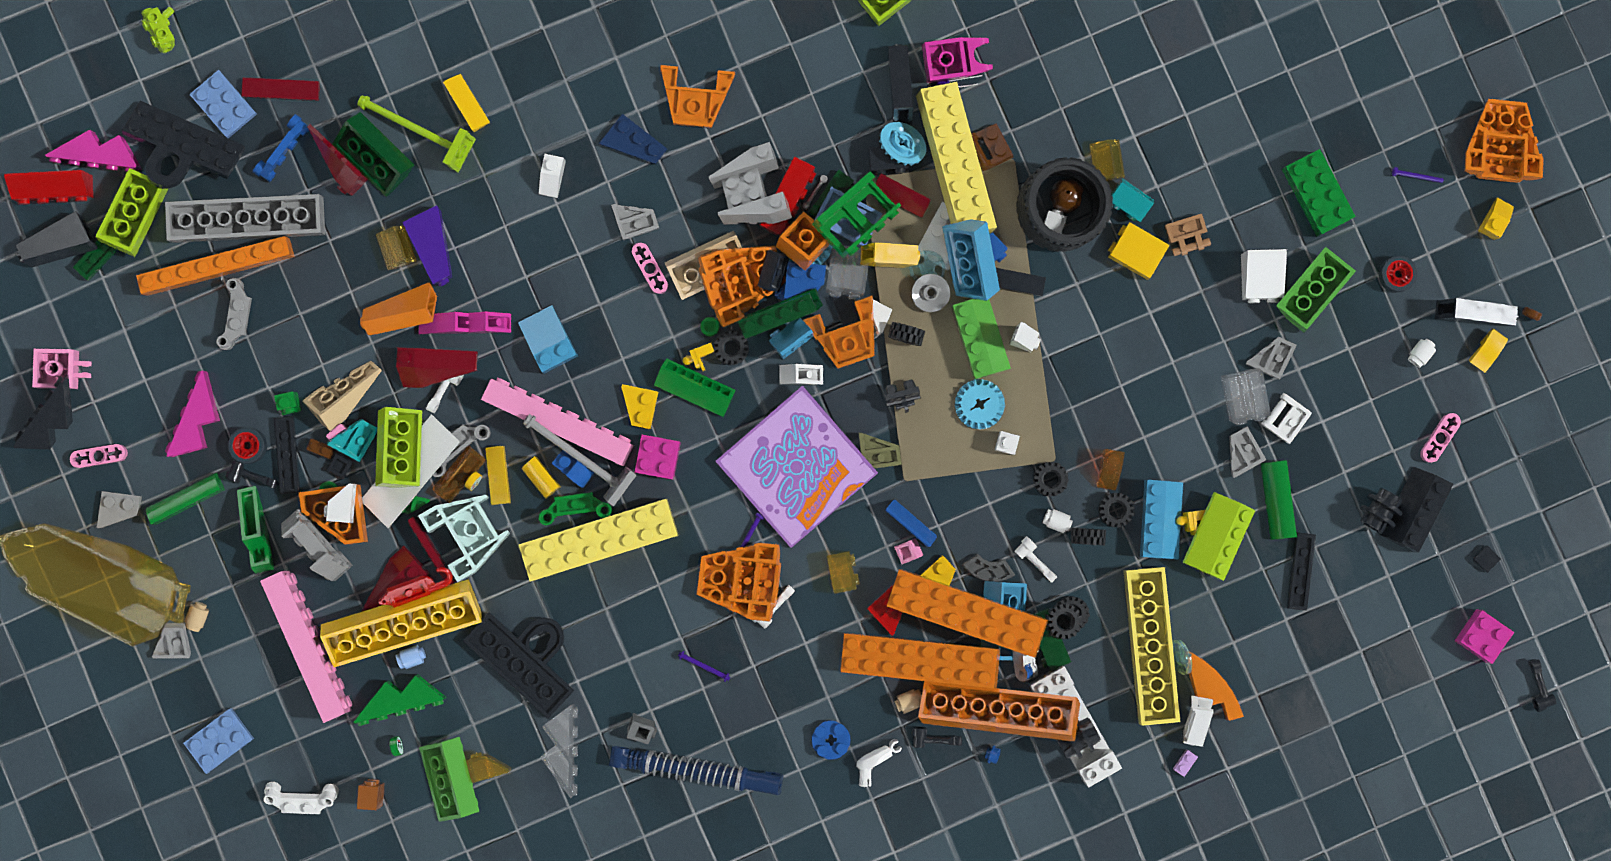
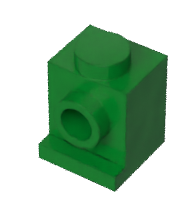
M292 391L274 395L277 411H281L282 415L301 411L297 392Z

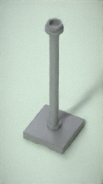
M529 414L523 422L527 429L532 427L610 483V488L603 497L614 506L636 477V474L625 466L619 476L614 478L535 421L536 416Z

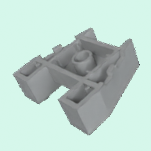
M770 142L750 148L709 176L714 189L722 186L724 189L728 209L718 212L723 224L749 222L750 224H757V222L774 224L792 218L788 201L783 192L766 196L761 174L779 169L775 152Z
M298 508L281 523L282 537L293 538L300 547H305L308 551L306 553L313 562L316 560L310 567L312 571L322 575L328 581H336L353 565L341 551H336L313 525L315 522L302 513L301 508Z

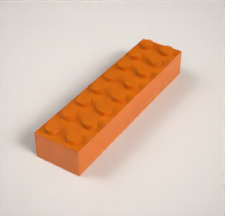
M903 569L898 571L887 607L1031 657H1036L1048 622V619Z
M844 633L841 672L997 688L1000 648Z
M924 681L918 718L923 724L1075 741L1080 702L1077 697Z

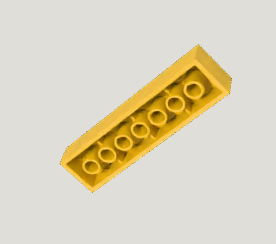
M469 579L448 585L443 589L430 593L431 595L395 608L391 605H383L321 624L320 637L333 667L481 623V609Z

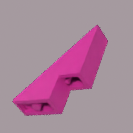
M91 130L45 155L49 158V162L61 164V161H68L69 165L80 166V163H85L87 167L99 168V165L113 171H117L118 168H124L125 172H128L129 168L135 171L142 169L124 137L118 135L108 142L101 144L96 133Z
M486 311L474 313L434 314L433 322L419 325V334L511 333V314Z
M198 371L196 374L195 387L190 390L187 397L189 399L186 407H183L180 413L182 418L173 430L174 438L166 447L167 457H175L207 448L202 426L220 421L207 371Z

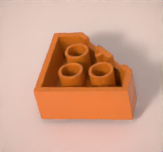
M356 485L353 523L326 521L327 517H324L325 505H328V501L346 486L299 493L301 512L314 520L327 532L334 535L343 544L368 542L360 485Z

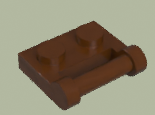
M997 123L977 133H971L982 171L989 170L1013 158V154ZM982 139L992 157L991 160H987L978 143L979 140Z

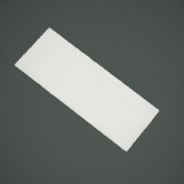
M431 414L422 425L420 486L390 488L378 487L374 483L363 496V504L389 528L460 441Z

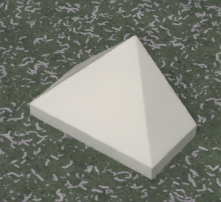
M873 300L874 339L883 333L892 312L891 308Z

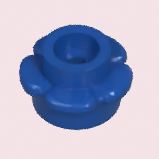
M995 745L992 748L988 747L985 759H988L989 764L991 762L997 763L1000 749L996 748Z

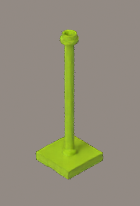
M362 95L358 100V106L361 109L365 110L368 108L449 149L443 163L459 173L476 140L469 132L460 128L452 143L371 102L369 96Z

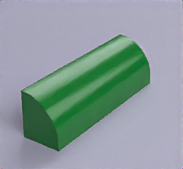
M667 358L661 366L654 384L656 387L724 417L736 391Z
M1287 460L1262 463L1261 471L1270 540L1297 537Z
M214 473L147 507L146 513L150 524H159L224 491L225 488L218 474Z

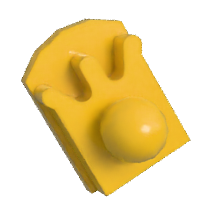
M708 343L690 350L691 355L683 358V364L690 365V363L694 362L696 369L701 368L702 371H706L701 358L714 353L712 344Z
M1206 510L1184 512L1183 516H1179L1176 519L1178 525H1184L1185 531L1195 535L1198 529L1197 521L1202 520Z

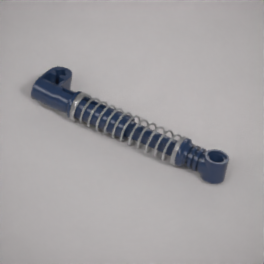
M612 746L609 766L623 769L628 767L633 769L634 767V770L638 769L646 775L653 771L655 776L656 771H661L660 776L663 777V773L666 772L668 773V779L672 773L676 774V780L678 775H683V781H685L686 776H689L690 782L695 780L698 784L705 782V785L707 783H711L712 786L718 784L720 788L724 785L727 786V789L735 787L734 790L736 791L746 789L773 795L781 794L784 774L778 772H754L742 766L738 769L736 765L732 768L729 764L723 766L722 763H719L717 765L714 761L710 764L707 760L701 762L700 759H697L694 763L692 757L686 761L685 756L679 761L678 755H675L672 759L670 753L664 757V753L661 752L657 757L656 751L653 750L645 752L632 750L631 752V749L620 746Z

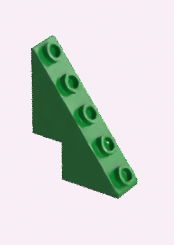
M419 674L414 676L403 691L392 682L386 681L354 723L362 726L369 724L370 719L376 718L377 721L388 719L387 715L395 713V716L407 714L406 710L411 708L414 711L425 709V705L430 703L433 706L444 704L443 700L446 699V696Z

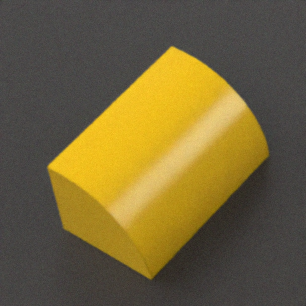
M534 456L522 467V470L545 499L561 487L537 457Z

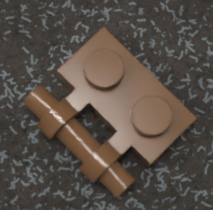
M1202 214L1164 225L1170 244L1178 242L1179 247L1172 249L1173 256L1180 254L1184 256L1190 251H1200L1204 247L1211 245L1209 238L1202 240L1200 235L1208 232ZM1194 237L1195 242L1185 244L1184 239Z

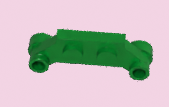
M593 492L554 497L555 501L553 504L539 514V521L543 525H551L557 516L596 512L599 517L606 518L611 515L612 507L610 504L594 497ZM603 507L608 508L606 514H603L601 511ZM546 514H549L551 517L549 521L545 520Z

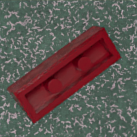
M880 173L875 184L895 205L900 203L901 208L923 218L931 199Z

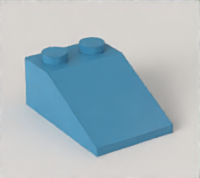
M552 305L518 322L542 373L545 374L578 357Z
M801 318L785 323L787 327L782 331L777 329L770 335L771 339L769 342L782 359H785L813 337V331Z

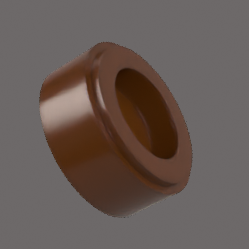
M1524 307L1522 311L1524 316L1536 321H1540L1543 315L1528 307Z

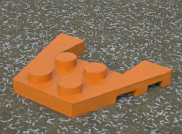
M661 65L673 124L712 128L735 77V72L718 70L716 90L677 87L678 67Z
M872 296L854 302L861 321L826 332L820 314L803 320L813 331V336L824 347V351L837 368L875 356Z

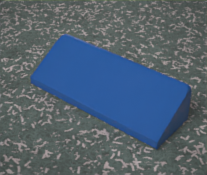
M893 500L885 509L887 513L927 547H930L936 540L937 535L896 500Z

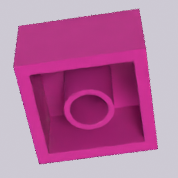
M642 435L635 473L674 480L681 442Z
M1476 609L1455 639V642L1484 662L1493 664L1514 632L1483 610Z

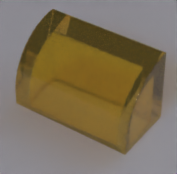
M1108 139L1090 144L1092 163L1106 177V181L1125 177L1119 140Z
M393 226L376 234L388 270L397 269L416 262L404 226Z

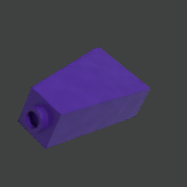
M436 205L402 223L432 284L441 287L449 283V279L452 278L442 212Z

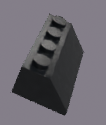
M1413 467L1399 495L1402 503L1398 509L1403 514L1401 517L1394 515L1391 521L1395 523V527H1386L1384 532L1379 535L1412 552L1419 553L1453 483L1435 474Z

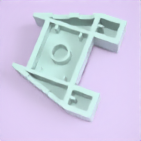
M487 495L436 505L418 515L429 533L446 524L463 552V557L448 565L457 582H461L475 574L510 534L507 530L498 535L480 505V503L489 499Z

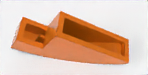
M1182 651L1195 696L1213 699L1212 705L1221 703L1225 719L1228 721L1244 717L1233 691L1222 676L1206 661L1189 651Z

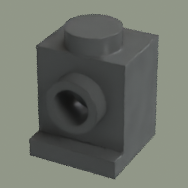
M633 713L627 728L626 738L649 744L650 739H654L657 732L655 721Z

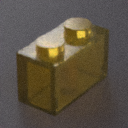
M847 551L827 555L834 594L856 590V585H860L858 573L854 574L852 566H856L854 554L850 555V552Z

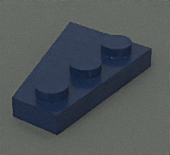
M624 114L619 117L599 143V145L612 148L655 165L668 150Z

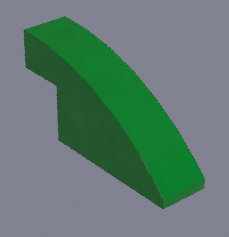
M252 486L237 490L241 536L243 543L249 550L251 568L255 574L274 570L268 529L257 487Z

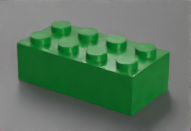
M1320 149L1282 169L1317 237L1356 217Z

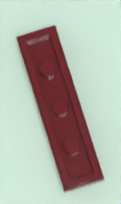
M243 77V98L319 101V81Z
M410 518L408 520L409 525L435 567L449 569L418 518ZM439 572L444 580L446 578V573ZM454 577L452 578V582L449 585L457 582Z

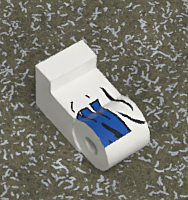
M1012 650L1017 679L1023 682L1035 678L1038 674L1035 657Z

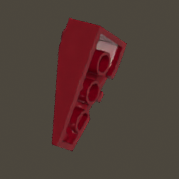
M310 124L308 129L335 181L339 184L337 188L345 195L349 193L353 196L368 179Z
M397 348L396 367L403 387L424 388L434 383H440L453 377L477 371L478 351Z
M405 545L389 559L361 612L383 606L378 603V600L387 592V588L422 575L428 576L430 574Z

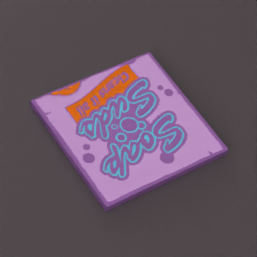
M801 386L716 460L718 465L790 548L878 474L876 469L804 386Z

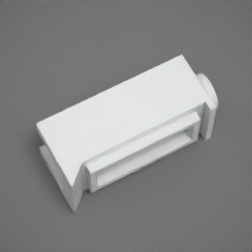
M1191 696L1192 706L1183 729V743L1203 747L1213 715V709H1211L1213 699Z

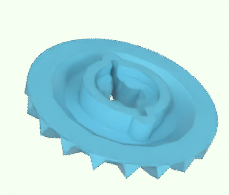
M902 122L889 123L882 129L879 135L881 137L879 142L882 143L881 148L886 150L885 154H889L891 159H896L897 163L902 162L904 166L907 164L911 166L914 163L918 164L926 154V144L922 135L908 124Z
M983 379L972 380L964 384L955 398L957 416L965 425L974 429H986L995 425L1002 417L1005 408L1002 391L994 383ZM989 398L983 405L984 408L982 410L980 407L970 410L977 404V399L982 401Z

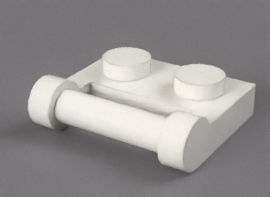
M1283 393L1280 396L1281 400L1268 418L1262 421L1261 425L1287 444H1290L1312 412ZM1286 404H1289L1292 407L1277 427L1274 426L1273 422Z

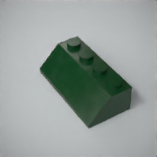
M361 112L345 121L332 143L385 197L389 196L414 167V164Z

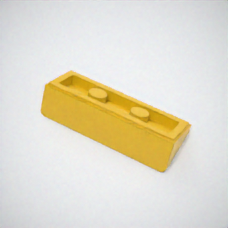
M461 74L443 82L473 132L490 123Z
M505 446L485 448L491 505L511 503Z

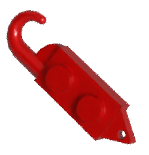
M440 567L436 571L446 573V578L440 582L435 583L431 577L422 575L389 587L387 592L378 600V603L391 605L395 608L431 595L430 593L443 589L452 582V573L449 569Z

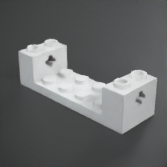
M1065 666L1049 671L1028 683L1032 692L1077 697L1080 702L1078 720L1080 721L1088 717L1092 721L1101 738L1100 742L1093 745L1095 751L1091 753L1088 748L1080 751L1083 758L1079 759L1076 755L1070 757L1088 788L1122 769L1075 689L1074 682Z

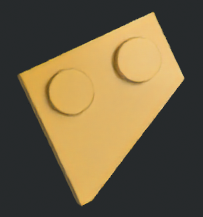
M622 384V391L631 425L651 429L659 392Z
M942 555L920 576L950 586L956 569Z

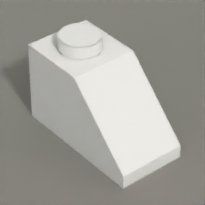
M548 154L544 155L540 173V195L558 198L566 162L564 158Z
M779 365L780 384L823 385V365Z
M348 484L328 501V505H325L324 517H327L326 521L353 523L357 484Z

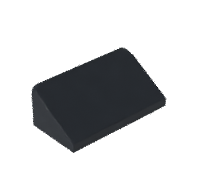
M768 250L758 287L768 291H779L789 257L784 253Z

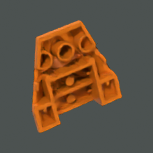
M1496 99L1487 100L1465 153L1466 172L1476 175L1478 179L1515 183L1522 180L1531 181L1543 178L1542 153L1539 154L1537 147L1538 139L1534 137L1532 130L1533 122L1527 103Z
M775 246L719 249L699 257V272L709 303L715 310L716 317L722 327L741 320L745 316L744 313L751 307L755 308L759 305L757 302L774 292L758 287V282L767 251H777ZM785 275L783 277L782 284H784L786 281Z
M756 543L749 547H739L736 550L702 556L697 595L750 620L770 622L773 608L777 604L781 563L779 562L780 546L777 544Z

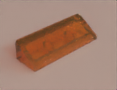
M469 445L432 488L433 491L446 502L451 503L465 486L469 476L473 472H477L486 459Z

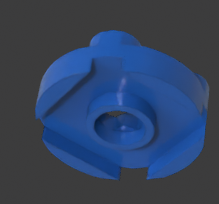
M834 720L824 721L814 730L812 745L819 756L825 759H837L847 752L850 746V734L843 724ZM830 734L833 735V738H837V741L833 743L834 745H830L829 742L825 741V739L829 738Z

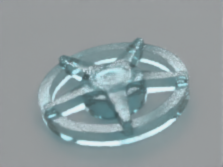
M931 250L920 251V255L924 254V261L921 264L909 267L910 274L915 281L918 278L913 272V267L920 269L921 276L925 274L937 275L935 266L941 263L942 273L940 276L942 278L946 269L943 258ZM927 254L934 255L939 261L932 262L928 259Z
M1181 639L1173 640L1175 668L1180 674L1187 675L1192 672V654L1189 653L1188 648Z

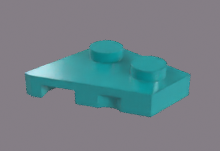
M359 419L330 439L326 444L360 462L377 433V427L363 419Z

